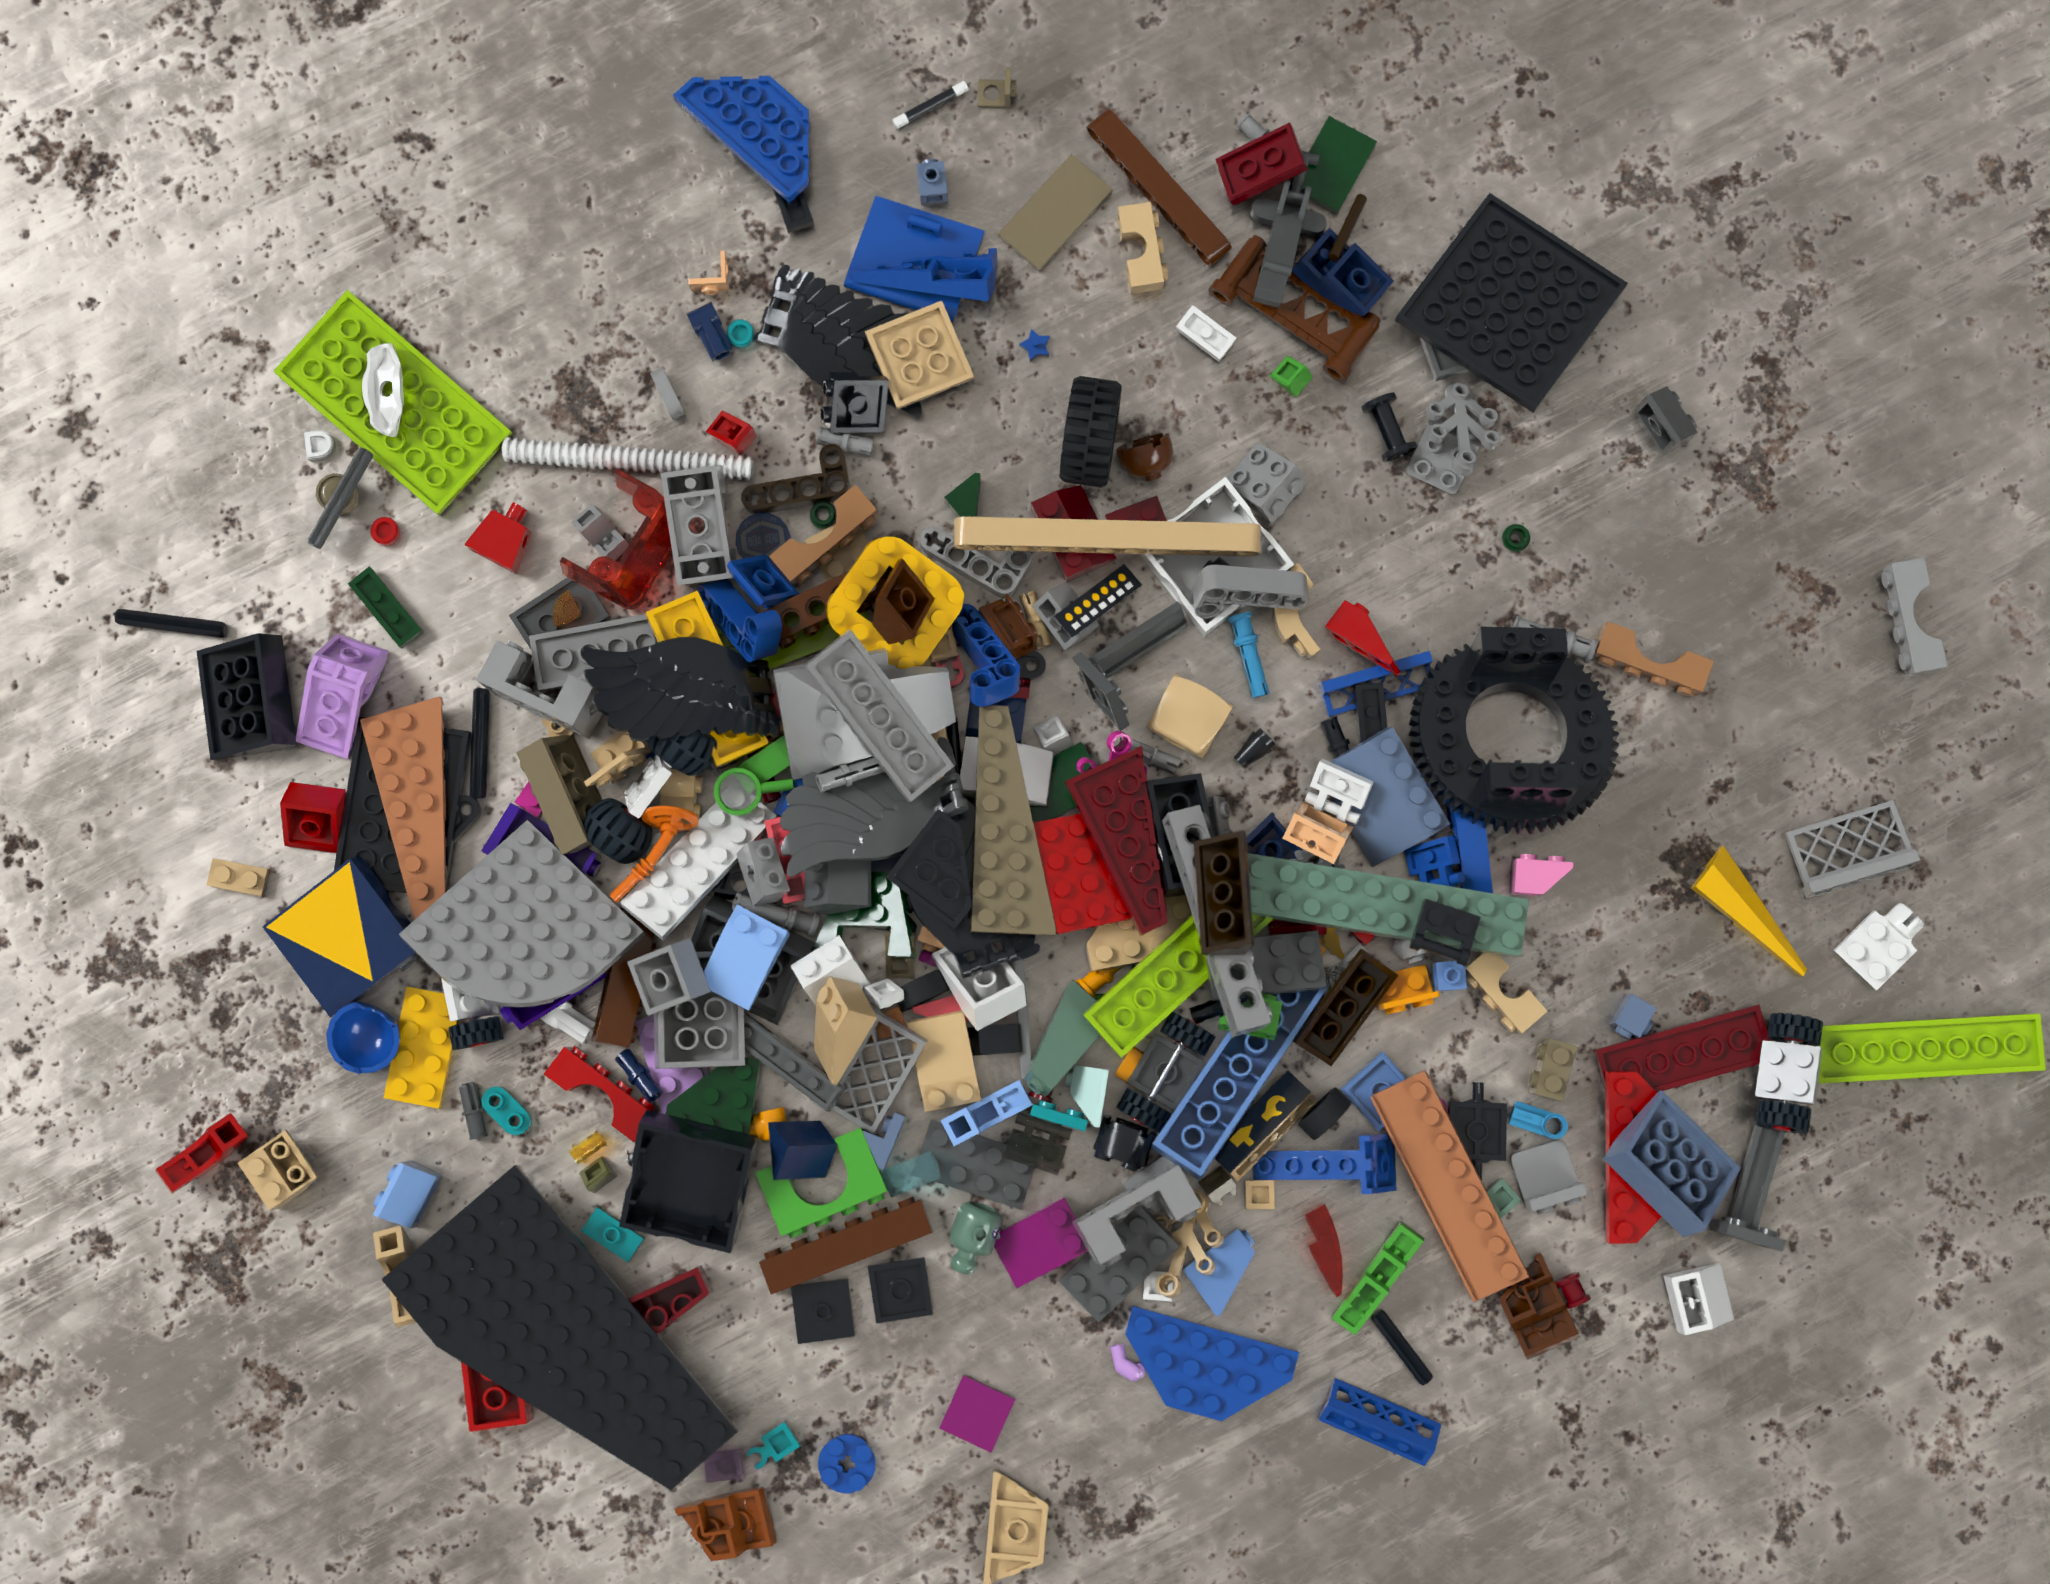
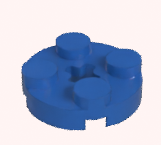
M851 1433L838 1435L828 1441L822 1448L818 1459V1470L821 1480L832 1490L839 1493H853L862 1490L872 1479L876 1468V1457L868 1442L861 1436ZM846 1455L851 1456V1462L855 1463V1467L849 1468L848 1471H844L843 1466L839 1465V1460H844Z

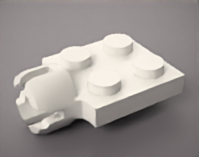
M1902 903L1896 904L1883 916L1873 910L1833 951L1877 991L1917 951L1911 941L1923 928L1924 923L1918 915L1912 914V909Z

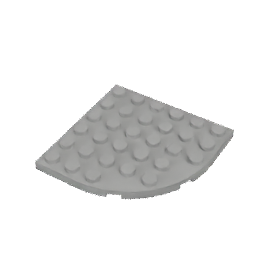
M528 820L399 933L400 937L450 986L467 996L470 995L484 1000L485 1003L506 1007H529L554 1002V999L580 991L600 977L645 936L644 932L565 855H561L560 851Z

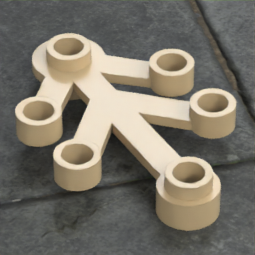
M1193 1189L1200 1201L1201 1207L1196 1209L1197 1215L1183 1222L1181 1228L1171 1233L1180 1243V1246L1174 1251L1168 1273L1162 1274L1156 1283L1159 1293L1167 1298H1174L1181 1292L1182 1282L1179 1277L1188 1247L1196 1260V1268L1201 1274L1207 1276L1215 1271V1262L1206 1256L1194 1233L1196 1221L1199 1222L1205 1232L1204 1240L1210 1247L1217 1248L1224 1241L1222 1233L1214 1228L1206 1213L1209 1208V1198L1203 1191ZM1167 1215L1156 1217L1160 1223L1162 1221L1166 1222L1165 1228L1169 1232L1172 1229V1224L1177 1222L1174 1219L1169 1220ZM1217 1234V1240L1213 1243L1210 1242L1211 1236ZM1209 1261L1208 1269L1202 1270L1203 1263ZM1174 1282V1289L1172 1291H1168V1285Z

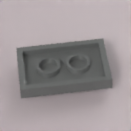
M580 570L509 615L530 649L529 636L605 622L611 618Z

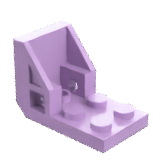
M337 633L314 654L307 670L296 742L349 759L353 753L361 706L370 698L387 662L389 651Z

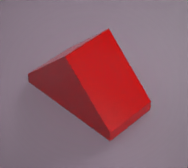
M723 410L706 430L707 434L738 457L743 455L757 437L750 424Z

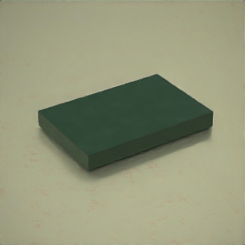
M1328 116L1309 153L1320 155L1317 166L1308 165L1302 188L1304 189L1306 185L1312 187L1309 200L1338 214L1377 141Z

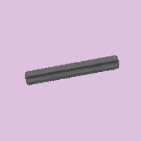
M362 447L358 448L307 539L308 544L317 549L323 547L373 458V454L369 450Z

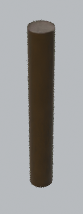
M1358 194L1329 253L1328 257L1331 261L1337 262L1367 201V197L1363 194Z

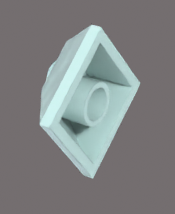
M1074 1065L1073 1070L1067 1072L1065 1087H1070L1071 1096L1094 1127L1100 1128L1109 1070Z

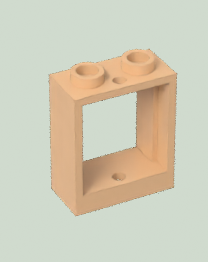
M1304 801L1294 813L1283 839L1334 864L1341 854L1354 826L1338 820L1337 817L1325 811L1315 810L1313 805ZM1314 840L1315 846H1310L1309 841Z

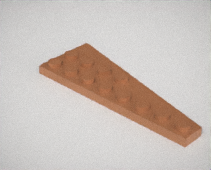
M440 696L360 720L414 920L446 893L447 865L445 847H447V842L445 838V750H443L444 702Z

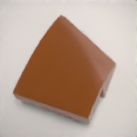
M763 1487L721 1494L675 1508L677 1516L684 1518L692 1529L691 1535L702 1545L703 1551L711 1561L737 1558L746 1550L771 1547L777 1543Z

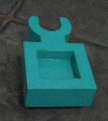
M785 1420L761 1436V1440L764 1443L763 1446H753L746 1454L750 1456L757 1452L761 1455L762 1460L754 1466L755 1469H760L766 1464L768 1457L772 1456L775 1462L800 1447L801 1444Z

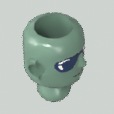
M967 1201L960 1205L950 1232V1241L952 1245L958 1248L957 1253L950 1260L953 1270L971 1275L977 1268V1255L986 1256L991 1254L996 1239H1000L999 1230L1002 1220L997 1210L972 1201Z

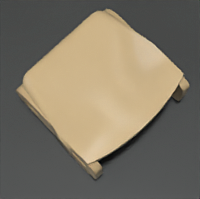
M1176 673L1146 728L1187 753L1203 759L1234 705L1231 703L1227 704L1211 690L1196 682L1181 678Z

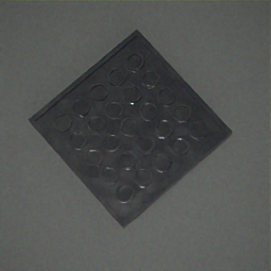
M1489 193L1398 313L1395 321L1534 413L1622 294L1628 283Z

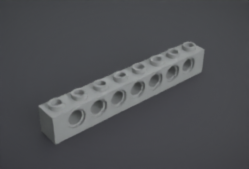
M1200 805L1167 813L1162 823L1200 937L1194 844L1187 840L1186 834L1195 835L1198 841L1211 837L1208 831L1210 828L1208 816L1205 812L1202 813ZM1251 949L1245 955H1205L1231 1036L1236 1037L1265 1029L1271 1023L1272 1012L1268 1002H1264L1261 993L1263 991V984L1258 974L1255 975L1252 966L1254 957ZM1230 969L1239 970L1242 974V980L1234 979L1231 976ZM1240 996H1246L1250 1000V1008L1241 1005L1239 1001Z

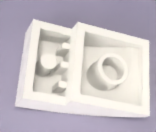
M966 737L960 773L964 789L962 792L963 797L976 798L978 737ZM1016 743L1029 805L1047 806L1054 753L1045 749Z

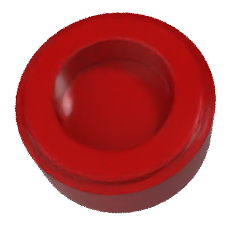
M380 517L372 523L370 533L378 544L390 546L399 539L400 528L393 519Z

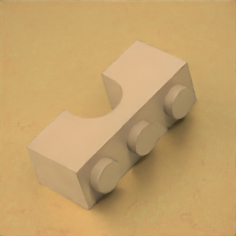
M1151 202L1118 207L1117 217L1121 241H1138L1145 248V253L1141 257L1127 260L1126 263L1130 295L1163 290L1164 280H1168L1166 263L1161 264L1160 254L1164 253L1162 237L1156 236L1155 227H1159L1157 210L1152 211Z
M1478 954L1465 966L1466 983L1472 989L1478 988L1484 995L1482 1001L1491 1011L1496 1009L1503 1017L1500 1021L1509 1032L1515 1031L1517 1034H1522L1548 1011L1530 990H1524L1515 998L1506 997L1499 988V980L1510 967L1499 955Z

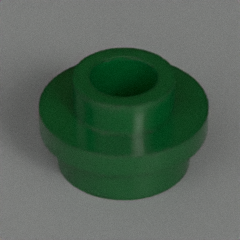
M826 501L818 502L811 508L810 520L815 527L826 529L836 523L837 514L833 504ZM825 511L829 513V517L827 520L819 519V514Z
M1512 524L1504 530L1502 543L1509 551H1523L1530 543V533L1523 525ZM1517 534L1520 537V542H1512L1511 535Z

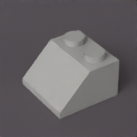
M691 938L627 962L647 1016L711 992Z

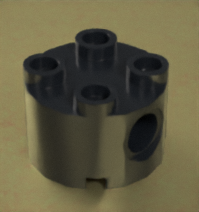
M1103 1115L1098 1136L1092 1147L1096 1150L1094 1156L1108 1162L1111 1159L1122 1161L1121 1166L1135 1172L1141 1169V1167H1146L1149 1152L1156 1140L1157 1133L1151 1131V1133L1147 1134L1149 1129L1118 1117L1116 1122L1111 1121V1115Z

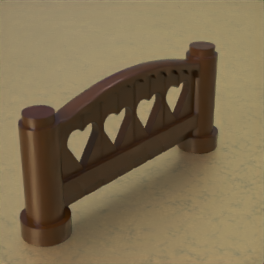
M1257 235L1248 238L1221 278L1215 279L1208 288L1209 293L1225 305H1231L1235 298L1239 297L1328 357L1322 366L1324 371L1333 379L1345 382L1352 373L1351 367L1379 329L1380 318L1372 312L1361 316L1336 305L1314 291L1293 272H1291L1290 277L1288 276L1287 281H1290L1294 288L1298 287L1303 291L1301 297L1283 304L1281 302L1280 308L1253 301L1259 278V268L1262 266L1267 244ZM1306 297H1314L1316 303L1325 305L1326 310L1323 313L1307 319L1304 318ZM1336 312L1339 318H1345L1348 321L1349 326L1328 335V313Z

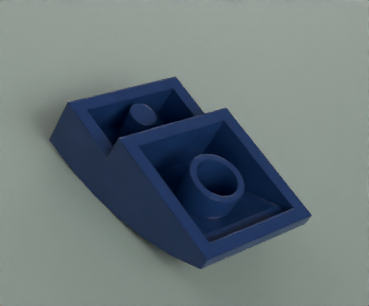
M1329 228L1293 266L1292 272L1329 301L1350 312L1365 316L1394 280L1355 242L1350 247L1347 244L1345 245L1337 262L1331 261L1328 256L1338 235Z

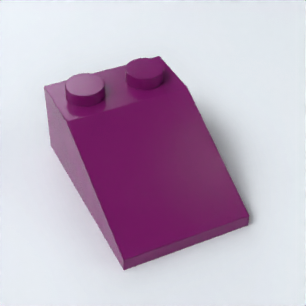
M1064 1196L999 1232L1000 1239H996L994 1248L1016 1288L1087 1252L1084 1243L1072 1224L1076 1217Z

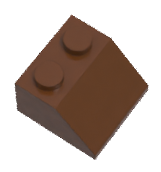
M898 559L875 603L872 625L888 644L913 639L935 600L903 559Z

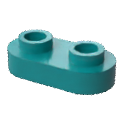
M491 1087L484 1092L481 1100L482 1107L507 1133L520 1135L529 1130L532 1123L529 1111L507 1089ZM495 1095L500 1098L498 1106H493L491 1103V1099ZM514 1115L520 1118L518 1126H513L511 1123V1118Z

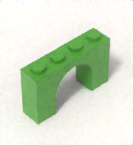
M862 1127L835 1138L847 1169V1184L843 1193L833 1202L815 1204L807 1201L798 1193L792 1179L773 1180L772 1165L755 1172L781 1236L788 1234L791 1239L805 1233L804 1227L809 1224L815 1223V1226L819 1227L831 1222L830 1215L841 1211L842 1216L859 1210L856 1204L867 1200L868 1204L871 1205L885 1199L883 1193L888 1191V1187L865 1139Z

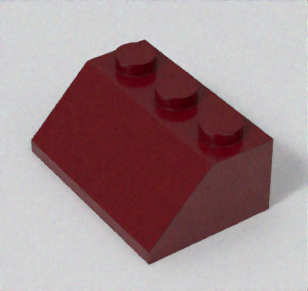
M1081 485L1054 491L1031 502V510L1035 518L1098 520ZM1052 552L1067 582H1071L1117 560L1114 553Z

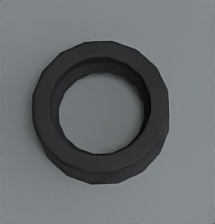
M937 969L901 986L900 988L904 990V1000L897 1004L901 1012L912 1009V1007L919 1006L943 994L950 988L940 970Z
M1334 1087L1303 1116L1298 1125L1312 1140H1316L1347 1111L1352 1102L1337 1087Z

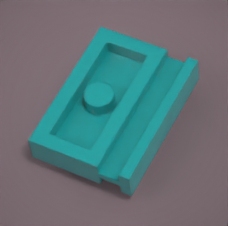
M1040 1100L1039 1105L1033 1104L1031 1116L1081 1131L1086 1130L1088 1120L1083 1119L1084 1113L1069 1108L1066 1113L1055 1110V1104Z

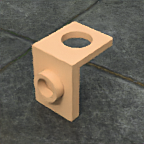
M725 250L720 251L721 277L688 279L692 292L714 295L718 291L729 290L728 258Z

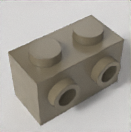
M1550 1038L1544 1039L1543 1043L1540 1042L1535 1056L1538 1059L1535 1070H1532L1528 1081V1086L1531 1087L1529 1094L1563 1102L1578 1046Z

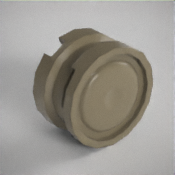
M332 473L319 481L316 487V498L323 508L326 507L343 476L342 474ZM357 486L340 516L346 513L350 514L356 509L360 495Z

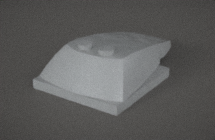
M885 648L868 651L930 734L956 722L947 667L912 666L908 669L896 668L895 665H889ZM805 664L773 670L793 780L801 779L811 772L827 773L829 770L839 768V765L846 764L848 766L873 758V755L804 667Z

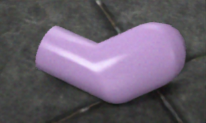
M1124 1343L1110 1346L1114 1368L1117 1373L1129 1381H1138L1144 1377V1366L1141 1363H1133L1127 1359Z

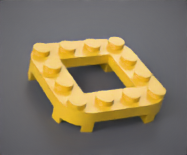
M880 537L865 546L864 551L834 593L830 595L827 602V619L831 628L840 636L847 630H852L867 651L885 648L889 665L908 669L912 666H922L959 615L963 606L964 592L959 582L951 574L907 542L896 537ZM898 559H903L935 600L913 639L905 640L902 644L899 642L888 644L872 623L856 611L888 566L894 568Z

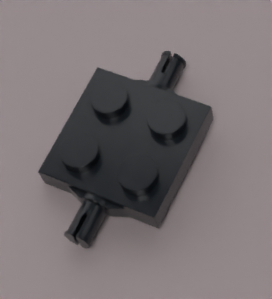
M1472 1082V1099L1464 1102L1448 1101V1115L1482 1180V1163L1491 1160L1506 1161L1507 1103H1492L1484 1100V1083Z

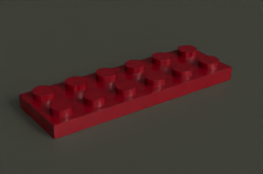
M1759 1004L1595 1049L1594 1053L1604 1087L1605 1071H1636L1658 1092L1758 1065L1760 1063L1762 1041H1770V1038L1767 1037L1768 1031Z

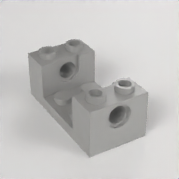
M722 465L660 473L677 586L733 578L727 564L729 561L736 560L735 548L730 549L722 498V493H726ZM695 517H699L705 522V529L700 534L694 533L690 528V522Z
M497 640L476 681L494 695L590 739L603 713L599 712L593 704V697L599 691L590 686L585 680L584 675H580L577 678L569 674L556 700L542 693L539 696L528 687L535 674L534 663L531 661L532 655L512 641L504 644Z
M1179 1165L1166 1167L1072 1221L1094 1263L1110 1266L1122 1258L1120 1253L1126 1249L1109 1218L1116 1221L1130 1213L1128 1208L1134 1204L1136 1206H1143L1155 1199L1156 1196L1169 1220L1174 1219L1183 1223L1197 1215L1196 1209L1200 1208L1201 1204Z

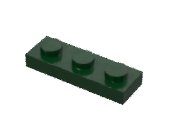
M370 566L348 583L401 649L424 632Z

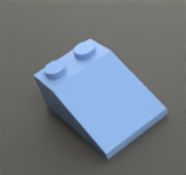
M736 905L704 970L710 991L749 1011L790 936L789 932Z

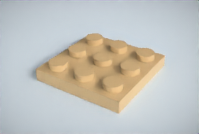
M942 301L865 331L866 338L882 376H886L889 380L888 390L897 410L974 379L972 370Z

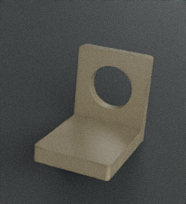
M1005 68V80H978V107L1011 108V97H1016V80H1011V69ZM990 86H994L1000 91L999 97L993 101L987 100L984 96L985 89Z

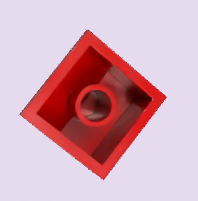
M290 782L280 802L284 846L337 853L346 789Z

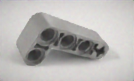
M937 527L925 528L920 535L921 548L925 554L1001 598H1005L1006 594L1010 597L1014 595L1031 566L1030 551H1008L999 564L977 550H961L965 554L964 558L955 562L949 558V554L953 550L960 549L954 548L953 536ZM935 536L937 537L938 544L945 548L943 555H941L942 550L940 546L932 544L931 547L928 546L927 538L933 539ZM1016 554H1022L1026 557L1027 561L1022 566H1016L1011 562V558ZM985 564L988 567V572L985 575L978 576L973 572L975 565ZM1009 578L1012 581V586L1009 589L1002 590L997 586L999 579Z
M1209 565L1200 571L1192 589L1195 614L1200 618H1211L1218 615L1224 604L1301 609L1307 606L1310 601L1307 577L1304 573L1296 571Z

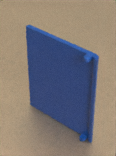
M875 196L848 269L844 287L916 311L942 301L950 321L953 322L958 314L961 298L852 282L851 270L854 267H858V269H877V264L885 263L886 268L902 266V261L939 255L963 257V252L971 251L972 255L976 256L985 231Z

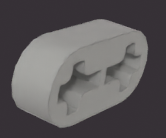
M663 367L651 372L650 375L672 420L685 415Z

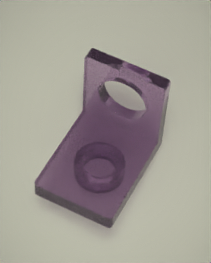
M743 1448L716 1451L704 1461L707 1483L737 1479L738 1483L746 1478Z

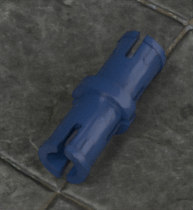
M625 1049L617 1055L618 1057L615 1058V1061L626 1072L631 1085H635L640 1090L648 1103L656 1101L661 1096L660 1094H663V1090L650 1076V1070L646 1066H642L630 1049Z

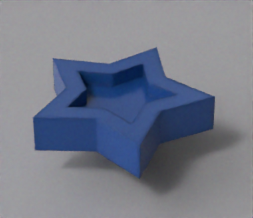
M1031 329L1029 338L1020 343L1019 346L1028 351L1030 361L1037 356L1049 357L1046 344L1050 336H1039Z

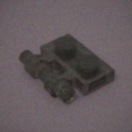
M1018 1112L1015 1123L1025 1126L1023 1132L1013 1128L1003 1158L1058 1175L1067 1146L1056 1142L1058 1137L1069 1140L1072 1129L1063 1127L1058 1123H1050L1038 1119L1030 1114L1026 1115ZM1033 1129L1050 1134L1048 1140L1032 1135Z

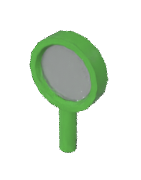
M732 768L726 770L718 777L714 785V797L717 805L724 812L741 816L752 812L759 805L762 794L793 790L795 788L794 780L785 779L761 783L760 779L752 771L745 768Z

